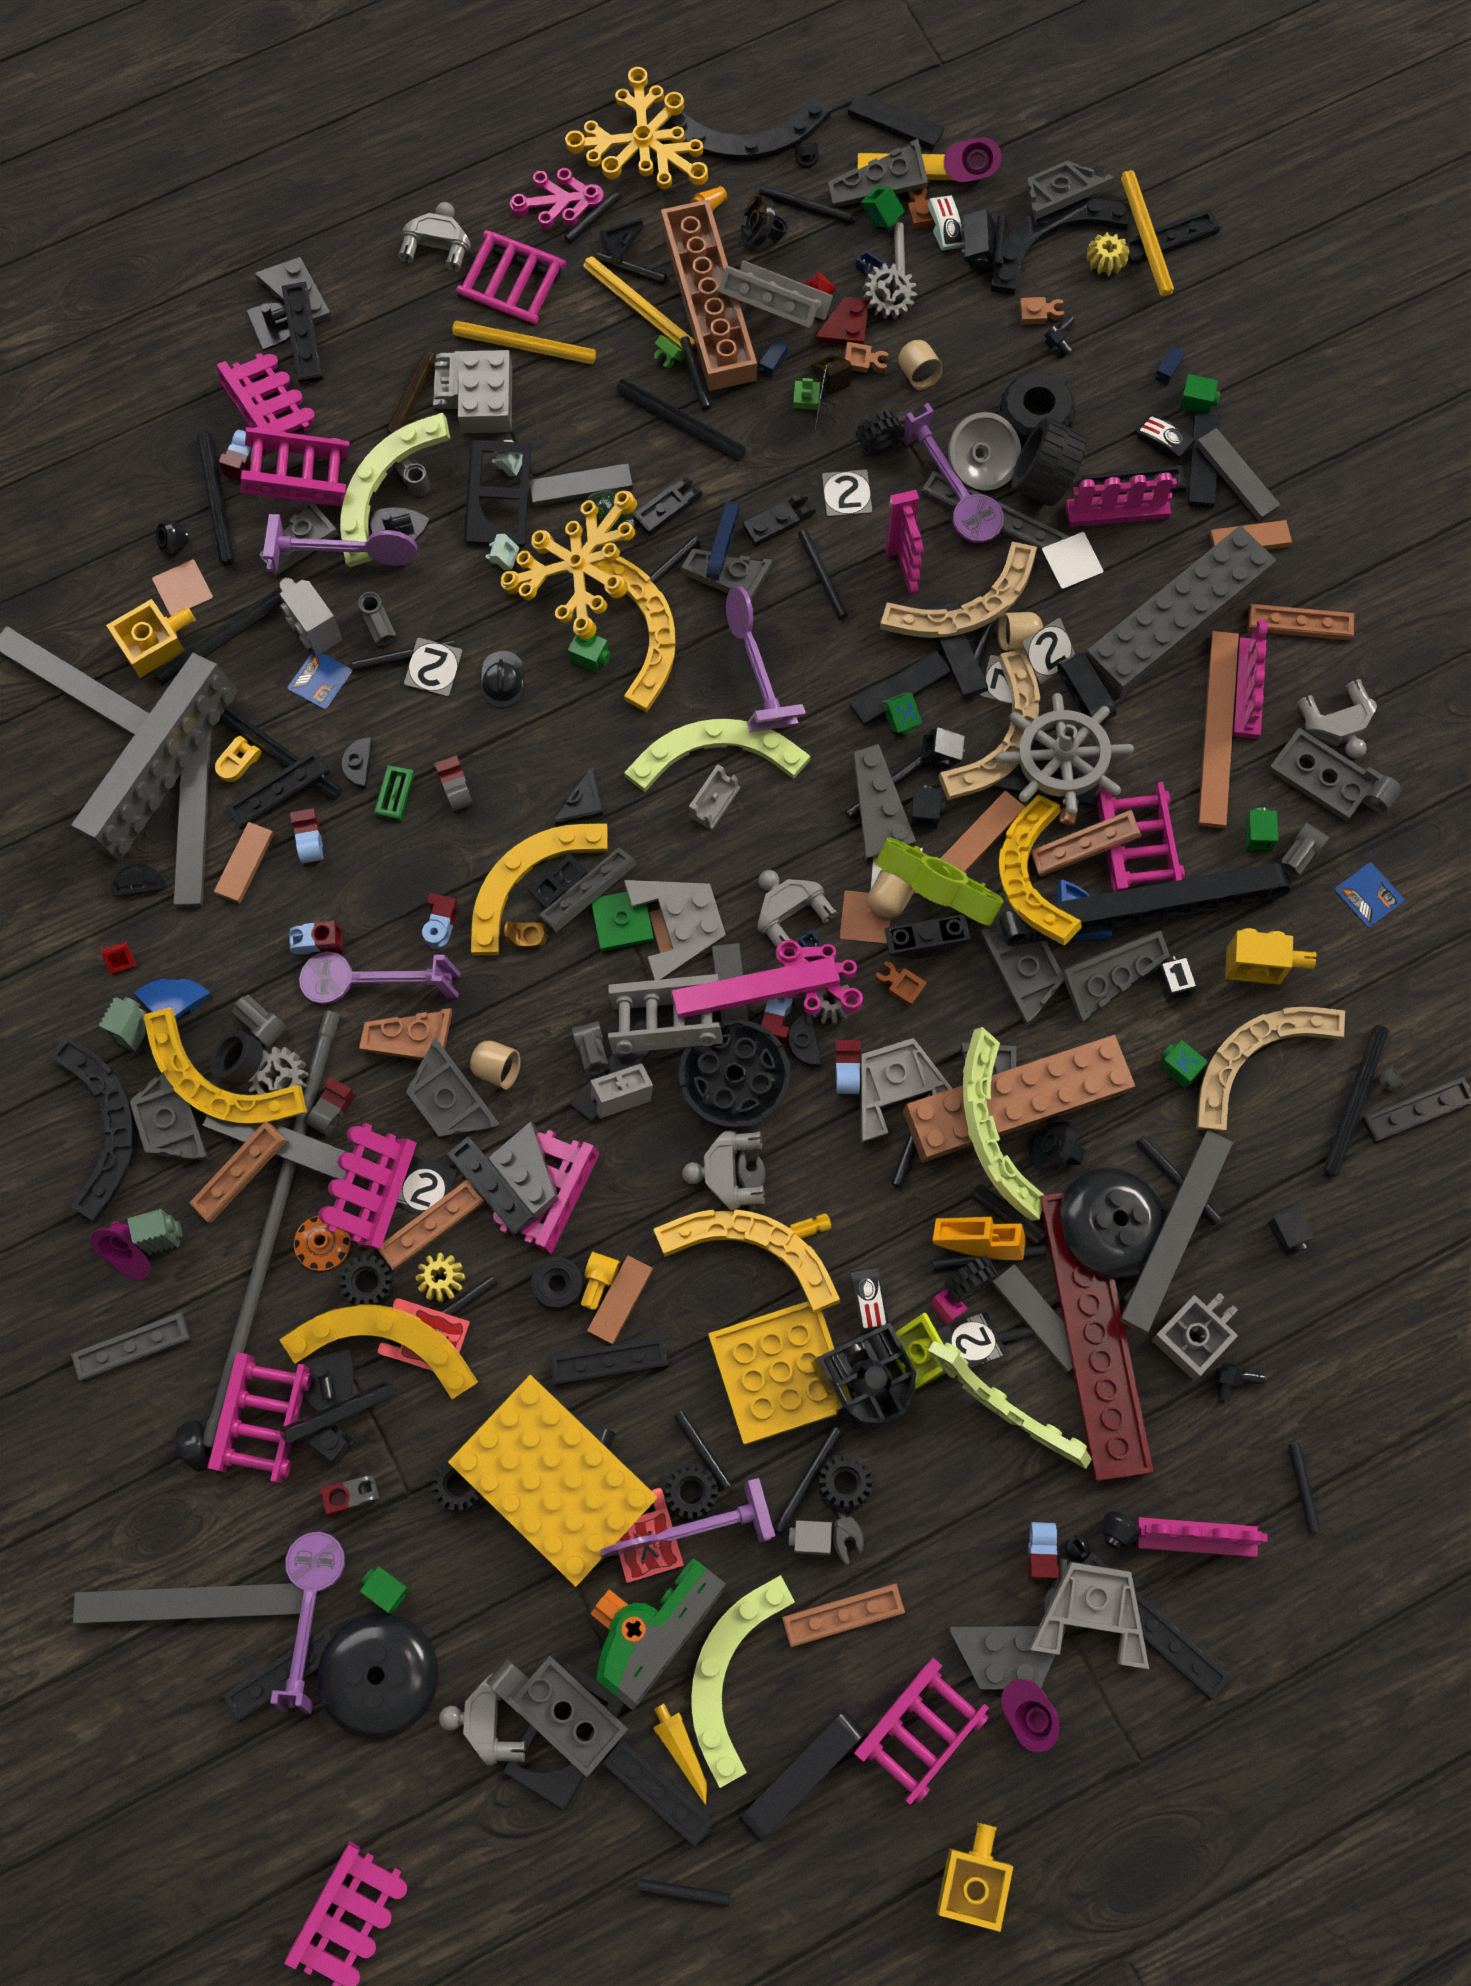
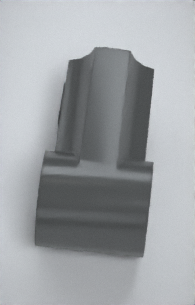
M412 454L399 463L396 461L392 465L407 485L408 491L412 496L422 497L429 493L430 482L425 467L419 464Z
M374 592L362 594L358 601L359 609L376 646L384 647L392 644L397 639V635L386 614L381 598ZM369 606H377L374 610H366Z
M1306 823L1293 841V846L1280 862L1284 872L1290 877L1298 878L1312 858L1319 854L1330 837L1309 823Z
M249 995L241 997L232 1009L233 1014L250 1028L251 1033L268 1049L288 1030L279 1018L272 1012L268 1013Z
M599 1022L572 1028L586 1075H593L594 1077L603 1075L609 1069L603 1047L605 1044Z

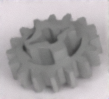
M884 263L880 270L875 267L871 272L872 274H868L865 279L867 283L862 287V290L866 291L863 300L870 301L867 306L868 309L872 307L876 309L874 315L877 316L882 312L884 319H887L889 314L892 315L893 319H896L899 313L904 316L908 311L907 309H910L914 304L912 300L915 299L917 293L912 290L916 287V283L909 282L912 275L908 274L905 276L903 274L904 267L898 271L896 270V264L893 263L890 269H888Z
M273 1047L272 1054L263 1050L260 1067L248 1081L254 1084L249 1088V1091L254 1095H261L267 1093L263 1086H267L271 1092L295 1085L306 1088L307 1084L302 1082V1078H306L309 1075L304 1070H301L306 1066V1063L299 1060L300 1056L295 1052L291 1053L285 1047L281 1051L277 1047ZM284 1061L289 1062L292 1066V1069H289L284 1063Z

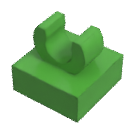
M662 335L659 336L655 344L661 349L655 352L654 358L660 361L666 355L667 360L663 364L666 368H671L675 359L683 362L685 359L683 349L672 340Z
M803 378V381H795L793 408L818 410L820 382H813V379Z

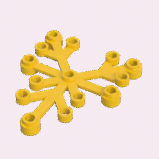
M634 67L628 73L629 85L634 89L635 98L626 89H619L615 94L616 103L619 106H629L636 111L637 126L632 133L610 135L600 128L597 122L591 120L587 121L584 125L586 138H584L580 131L576 130L569 132L565 137L566 147L573 154L581 153L584 148L595 147L586 154L587 163L592 167H597L601 164V156L612 145L629 144L617 157L608 156L602 161L603 175L610 180L619 177L622 172L621 167L639 149L641 160L639 162V172L642 176H650L654 169L653 162L650 160L649 148L657 153L659 169L657 184L661 189H668L672 185V178L670 173H668L667 160L688 174L690 182L696 186L703 185L708 179V169L705 164L701 162L691 164L678 155V153L689 152L693 157L700 156L703 153V144L700 140L693 139L690 142H683L685 139L684 130L678 126L672 129L658 130L672 115H679L683 111V96L678 92H671L664 99L663 88L655 85L649 89V93L644 97V88L648 83L646 70L642 67ZM664 99L665 108L647 125L646 110L653 103H660ZM671 140L673 144H662L659 141Z
M629 491L618 492L614 498L613 508L598 527L596 516L598 514V507L591 500L585 501L581 505V512L586 517L588 541L582 547L581 535L583 528L577 521H570L566 525L565 531L570 537L571 552L555 543L547 531H536L532 535L531 543L537 552L541 554L551 552L564 561L544 566L534 560L528 551H521L517 555L516 561L522 568L530 570L522 573L515 571L505 572L501 576V586L509 594L519 592L525 600H531L536 596L538 588L548 576L569 571L574 576L575 594L566 605H560L556 609L555 616L560 622L567 623L572 619L573 613L576 610L577 618L573 624L574 632L582 640L592 638L596 633V625L588 617L587 605L596 614H601L607 609V603L601 596H593L586 592L584 574L603 584L606 592L612 598H621L626 594L628 586L620 575H608L592 564L606 560H616L620 555V551L612 542L619 540L627 541L634 537L635 529L628 522L620 524L618 530L608 532L621 514L627 515L636 509L637 501L632 493ZM604 545L601 551L592 553L596 547ZM601 602L600 606L595 607L597 603ZM567 611L566 615L561 617L562 613Z

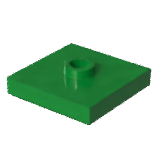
M627 892L598 897L591 903L601 952L654 941L647 903L631 907Z

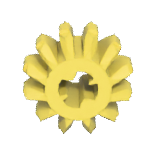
M1106 232L1104 237L1097 234L1095 240L1091 241L1088 246L1086 258L1087 262H1090V269H1098V275L1106 272L1108 277L1112 271L1118 274L1121 268L1125 267L1128 260L1129 247L1125 246V239L1118 240L1117 234L1112 237L1108 232Z
M438 1253L437 1261L428 1256L426 1259L429 1265L420 1264L418 1266L424 1272V1274L416 1275V1280L423 1282L418 1287L421 1293L427 1291L426 1297L429 1300L433 1299L436 1294L438 1302H443L444 1294L453 1299V1288L457 1291L462 1290V1286L457 1281L465 1280V1275L458 1273L463 1268L461 1263L454 1264L455 1258L452 1255L448 1256L445 1261L442 1253ZM444 1273L446 1279L437 1282L435 1276Z

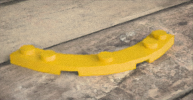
M619 556L614 561L606 560L595 563L593 566L608 575H620L625 580L628 586L626 594L637 604L647 623L650 642L647 657L638 676L624 695V700L648 712L667 682L672 669L676 646L675 627L669 605L662 592L650 581V577L646 573Z
M1038 794L1017 816L1006 833V840L1003 848L1000 850L999 857L1000 878L1003 891L1014 911L1031 927L1065 946L1082 928L1081 920L1058 909L1045 900L1036 889H1033L1027 871L1028 857L1035 840L1061 812L1059 804Z
M576 824L551 828L525 839L508 851L487 875L477 896L472 919V955H500L501 917L508 894L515 883L517 884L533 869V866L545 859L548 861L569 853L608 852L607 824Z
M165 1008L143 1015L152 1054L161 1073H164L167 1080L174 1087L173 1090L196 1109L221 1120L245 1124H260L265 1121L274 1122L307 1113L300 1085L261 1095L234 1094L213 1085L195 1069L188 1059L179 1037L174 1010L172 1008Z
M707 1210L678 1218L654 1228V1233L664 1257L688 1247L713 1240L747 1242L771 1252L790 1268L798 1279L813 1313L840 1303V1298L831 1278L815 1251L795 1235L793 1230L769 1217L743 1210L717 1212Z
M357 1305L333 1309L307 1321L280 1339L293 1362L297 1363L318 1348L340 1338L357 1335L384 1337L396 1341L418 1354L437 1375L451 1399L478 1382L454 1345L442 1333L435 1331L432 1327L422 1322L419 1317L392 1307Z

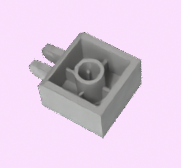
M285 578L279 583L282 591L279 594L283 601L280 607L286 615L285 618L293 631L297 630L300 635L299 639L307 650L311 648L317 656L343 640L334 615L309 581L301 580L298 583H294L292 579Z
M1221 1293L1207 1306L1195 1295L1192 1296L1151 1340L1194 1381L1207 1370L1238 1336L1225 1324L1238 1310L1234 1305L1229 1307L1221 1318L1212 1312L1223 1301L1224 1296ZM1189 1334H1198L1199 1338L1197 1341H1200V1343L1193 1342Z

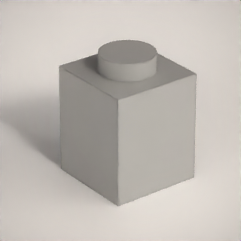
M796 1521L795 1528H790L789 1546H795L794 1553L830 1555L832 1522Z

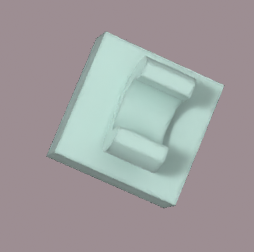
M504 440V442H513L512 440ZM498 453L496 459L492 460V463L498 469H503L508 476H517L522 465L523 455Z
M497 534L495 541L489 545L492 549L490 554L486 555V558L492 564H498L503 570H512L519 547L507 535Z

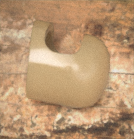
M913 340L901 349L898 362L914 388L917 390L926 389L941 378L942 363L927 342ZM935 360L937 368L932 376L921 382L912 380V375L916 369H919L928 361Z
M1032 612L1003 613L999 617L997 627L1000 647L1004 651L1025 649L1023 640L1043 628L1040 617ZM1007 618H1008V620H1009V625H1010V641H1009V645L1007 644V639H1006V622H1007Z
M880 870L877 880L869 891L868 905L875 913L882 917L896 918L904 911L915 890L901 878L885 870Z
M483 1041L472 1053L470 1068L476 1077L507 1090L512 1086L519 1073L520 1055L516 1049L498 1042ZM510 1056L512 1066L507 1077L501 1083V1073L506 1060Z

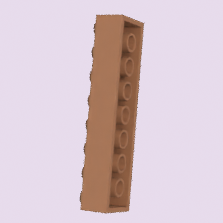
M709 199L662 209V230L708 390L712 391L757 381V361L739 300L718 292L725 267L728 266Z
M1112 1035L992 1075L991 1099L987 1100L989 1116L994 1118L1000 1137L1045 1122L1051 1117L1062 1116L1127 1094L1135 1087L1116 1036ZM963 1085L908 1103L903 1109L904 1117L922 1163L974 1146L968 1135L969 1129L964 1109Z

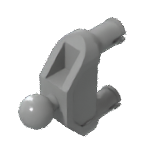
M442 202L436 207V214L427 213L411 220L404 226L401 235L403 243L398 253L400 260L406 262V258L409 256L407 261L411 263L417 246L423 245L449 250L450 252L445 262L446 268L453 271V267L456 265L455 272L461 269L464 254L469 252L471 244L465 232L453 219L455 210L450 203Z
M1360 679L1355 682L1352 681L1345 686L1354 704L1352 707L1324 716L1320 714L1312 695L1307 697L1308 700L1304 697L1297 702L1306 721L1304 728L1308 734L1321 742L1333 746L1347 742L1345 750L1350 758L1359 759L1365 755L1367 750L1366 743L1359 738L1373 716L1377 704L1373 699H1369Z
M766 870L760 874L758 883L762 889L769 892L766 893L757 929L761 934L767 935L776 948L783 941L791 940L781 928L780 923L805 906L811 905L823 923L829 921L828 917L833 919L836 916L837 911L833 909L823 896L825 893L820 884L812 881L787 879L779 885V876L774 871Z
M733 1130L723 1132L704 1155L705 1167L694 1162L686 1164L682 1171L683 1179L689 1184H696L705 1178V1183L709 1189L730 1210H737V1208H740V1205L765 1204L763 1186L739 1188L736 1179L735 1154L741 1150H761V1132L736 1134Z
M493 1674L488 1676L465 1701V1712H461L456 1706H447L440 1712L439 1723L445 1730L452 1731L459 1728L460 1725H464L463 1734L486 1765L497 1764V1761H525L524 1753H513V1751H525V1741L499 1742L498 1738H496L498 1702L501 1700V1697L486 1683Z

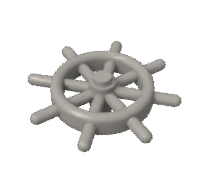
M1056 693L1052 697L1054 711L1043 714L1032 722H1029L1016 712L1010 714V721L1024 731L1019 751L998 753L995 759L998 763L1020 762L1025 777L1030 781L1019 794L1021 801H1028L1039 789L1051 795L1065 797L1068 814L1075 815L1078 811L1076 795L1086 793L1098 784L1112 795L1120 794V786L1107 778L1105 774L1107 773L1111 756L1132 754L1134 747L1131 744H1110L1107 733L1100 725L1110 713L1107 706H1102L1092 717L1076 711L1064 710L1063 697L1060 693ZM1056 727L1057 739L1054 740L1044 731ZM1088 736L1096 745L1079 747ZM1036 739L1048 749L1031 751L1030 748ZM1099 757V761L1095 768H1093L1081 758ZM1051 760L1042 770L1034 763V761ZM1072 766L1085 774V776L1073 779ZM1060 768L1063 780L1050 776Z

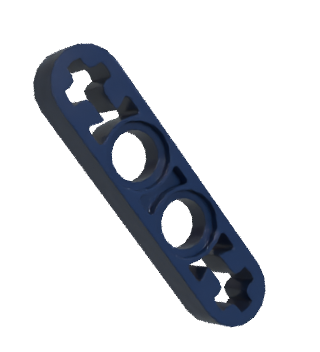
M726 502L709 558L706 578L720 580L737 523L740 503Z

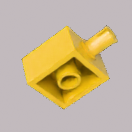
M150 599L106 626L139 678L184 651L176 636V632L195 622L196 619L187 606L169 618L163 617L154 601Z
M1251 928L1237 930L1226 949L1225 979L1280 985L1292 967L1313 970L1316 965V959H1313L1316 958V952L1294 951L1293 936L1285 935V933L1280 931L1259 933Z
M977 1823L978 1827L973 1851L966 1853L949 1848L936 1913L943 1917L1001 1932L1013 1866L993 1860L994 1857L991 1856L997 1827Z

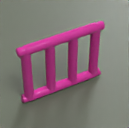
M485 230L483 234L485 240L463 285H458L456 293L536 325L539 320L537 314L559 269H564L566 261L495 232ZM495 243L505 247L506 250L483 294L473 290L472 287ZM515 252L528 256L507 301L503 302L493 298ZM539 260L549 264L550 267L529 310L526 311L516 307V304Z

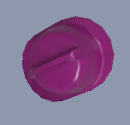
M987 137L953 144L944 156L946 173L951 179L958 182H969L989 177L998 170L1001 163V150L994 140Z
M114 1221L107 1229H98L92 1233L90 1242L95 1252L106 1259L119 1272L134 1280H142L148 1276L150 1272L149 1262L141 1251L142 1249L132 1242L128 1225Z
M1017 1679L1011 1681L1004 1688L1001 1705L1017 1739L1029 1751L1039 1753L1049 1750L1055 1745L1059 1737L1060 1727L1057 1710L1049 1702L1043 1690L1031 1680Z

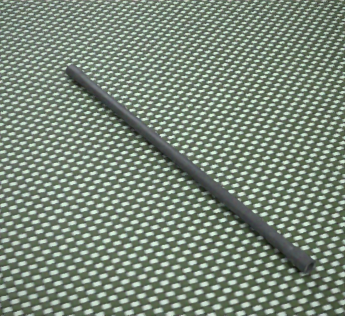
M324 1011L318 1032V1041L308 1072L309 1076L305 1083L307 1087L303 1090L307 1113L297 1115L292 1131L303 1135L307 1131V1118L313 1109L330 1046L335 1037L341 1016L333 1011ZM286 1159L282 1163L212 1412L204 1431L203 1443L206 1447L213 1448L236 1352L244 1353L297 1164Z

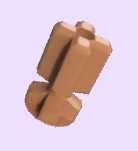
M1063 798L1062 804L1066 806V800ZM1062 808L1059 822L1066 826L1074 825L1077 813L1069 815L1067 808Z

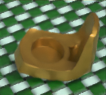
M506 922L504 927L506 939L511 945L516 947H543L548 938L547 929L543 923Z

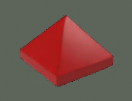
M820 272L804 283L828 294L836 290V287Z
M127 942L100 950L110 975L137 966Z

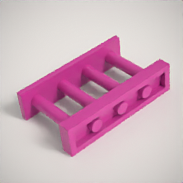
M246 427L245 446L252 447L250 471L242 470L240 493L342 507L346 484L338 483L340 459L347 460L349 441L271 431L259 427ZM263 449L278 451L276 474L260 472ZM288 452L304 454L302 478L286 476ZM314 456L330 458L328 481L312 479Z
M1163 782L1157 783L1153 795L1116 799L1107 790L1099 789L1096 805L1100 822L1115 817L1117 810L1156 806L1158 820L1137 822L1140 832L1160 830L1163 841L1162 845L1125 849V846L1119 845L1105 851L1112 891L1128 890L1131 884L1184 880L1185 871L1183 865H1179L1168 810L1170 795L1168 791L1164 790ZM1165 855L1168 867L1166 870L1132 874L1129 871H1125L1124 862L1127 859Z
M236 1352L208 1468L226 1472L227 1466L230 1467L234 1464L272 1472L270 1481L282 1483L283 1478L288 1477L291 1468V1460H288L292 1442L287 1443L282 1440L279 1430L243 1424L239 1417L241 1409L249 1406L285 1413L284 1426L297 1421L304 1390L308 1391L312 1380V1374L309 1373L310 1368L298 1364L297 1372L291 1373L256 1366V1363L253 1362L254 1357ZM254 1377L291 1384L293 1388L290 1401L285 1402L249 1395V1392L246 1391L248 1381ZM242 1435L278 1442L276 1459L271 1460L235 1453V1450L232 1449L234 1438Z
M934 1658L928 1661L853 1752L863 1762L867 1757L871 1761L875 1759L910 1792L904 1799L910 1805L914 1800L918 1804L922 1801L930 1790L926 1785L968 1733L973 1728L978 1731L988 1719L985 1713L989 1707L981 1704L975 1710L940 1678L942 1675L938 1671L942 1665ZM925 1686L929 1689L933 1687L968 1719L958 1734L921 1702L922 1698L919 1694ZM906 1710L910 1713L914 1711L949 1743L938 1758L902 1726L903 1722L899 1718ZM887 1733L891 1737L894 1735L929 1767L919 1782L882 1750L883 1746L879 1742Z

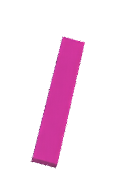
M834 957L672 990V997L679 1019L840 985V977Z

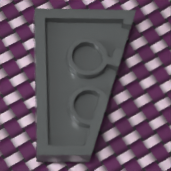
M301 257L255 273L256 280L260 284H265L276 298L279 297L283 302L282 285L306 281L314 324L331 319L330 311Z

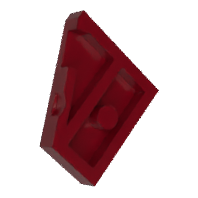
M844 297L818 331L816 342L846 345L847 342L864 345L869 300Z

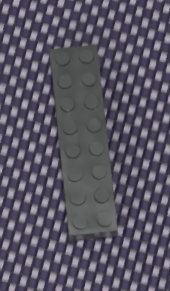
M1241 525L1087 650L1086 656L1101 682L1118 699L1122 698L1268 578L1277 560Z
M195 653L191 654L71 826L95 849L118 861L122 859L124 854L129 851L131 844L138 834L144 829L154 811L160 806L165 795L174 786L181 772L190 763L197 749L204 743L206 736L213 726L219 721L224 708L233 701L238 690L216 663Z

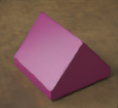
M947 1289L937 1294L930 1302L931 1306L947 1325H950L968 1310L962 1301L956 1303Z

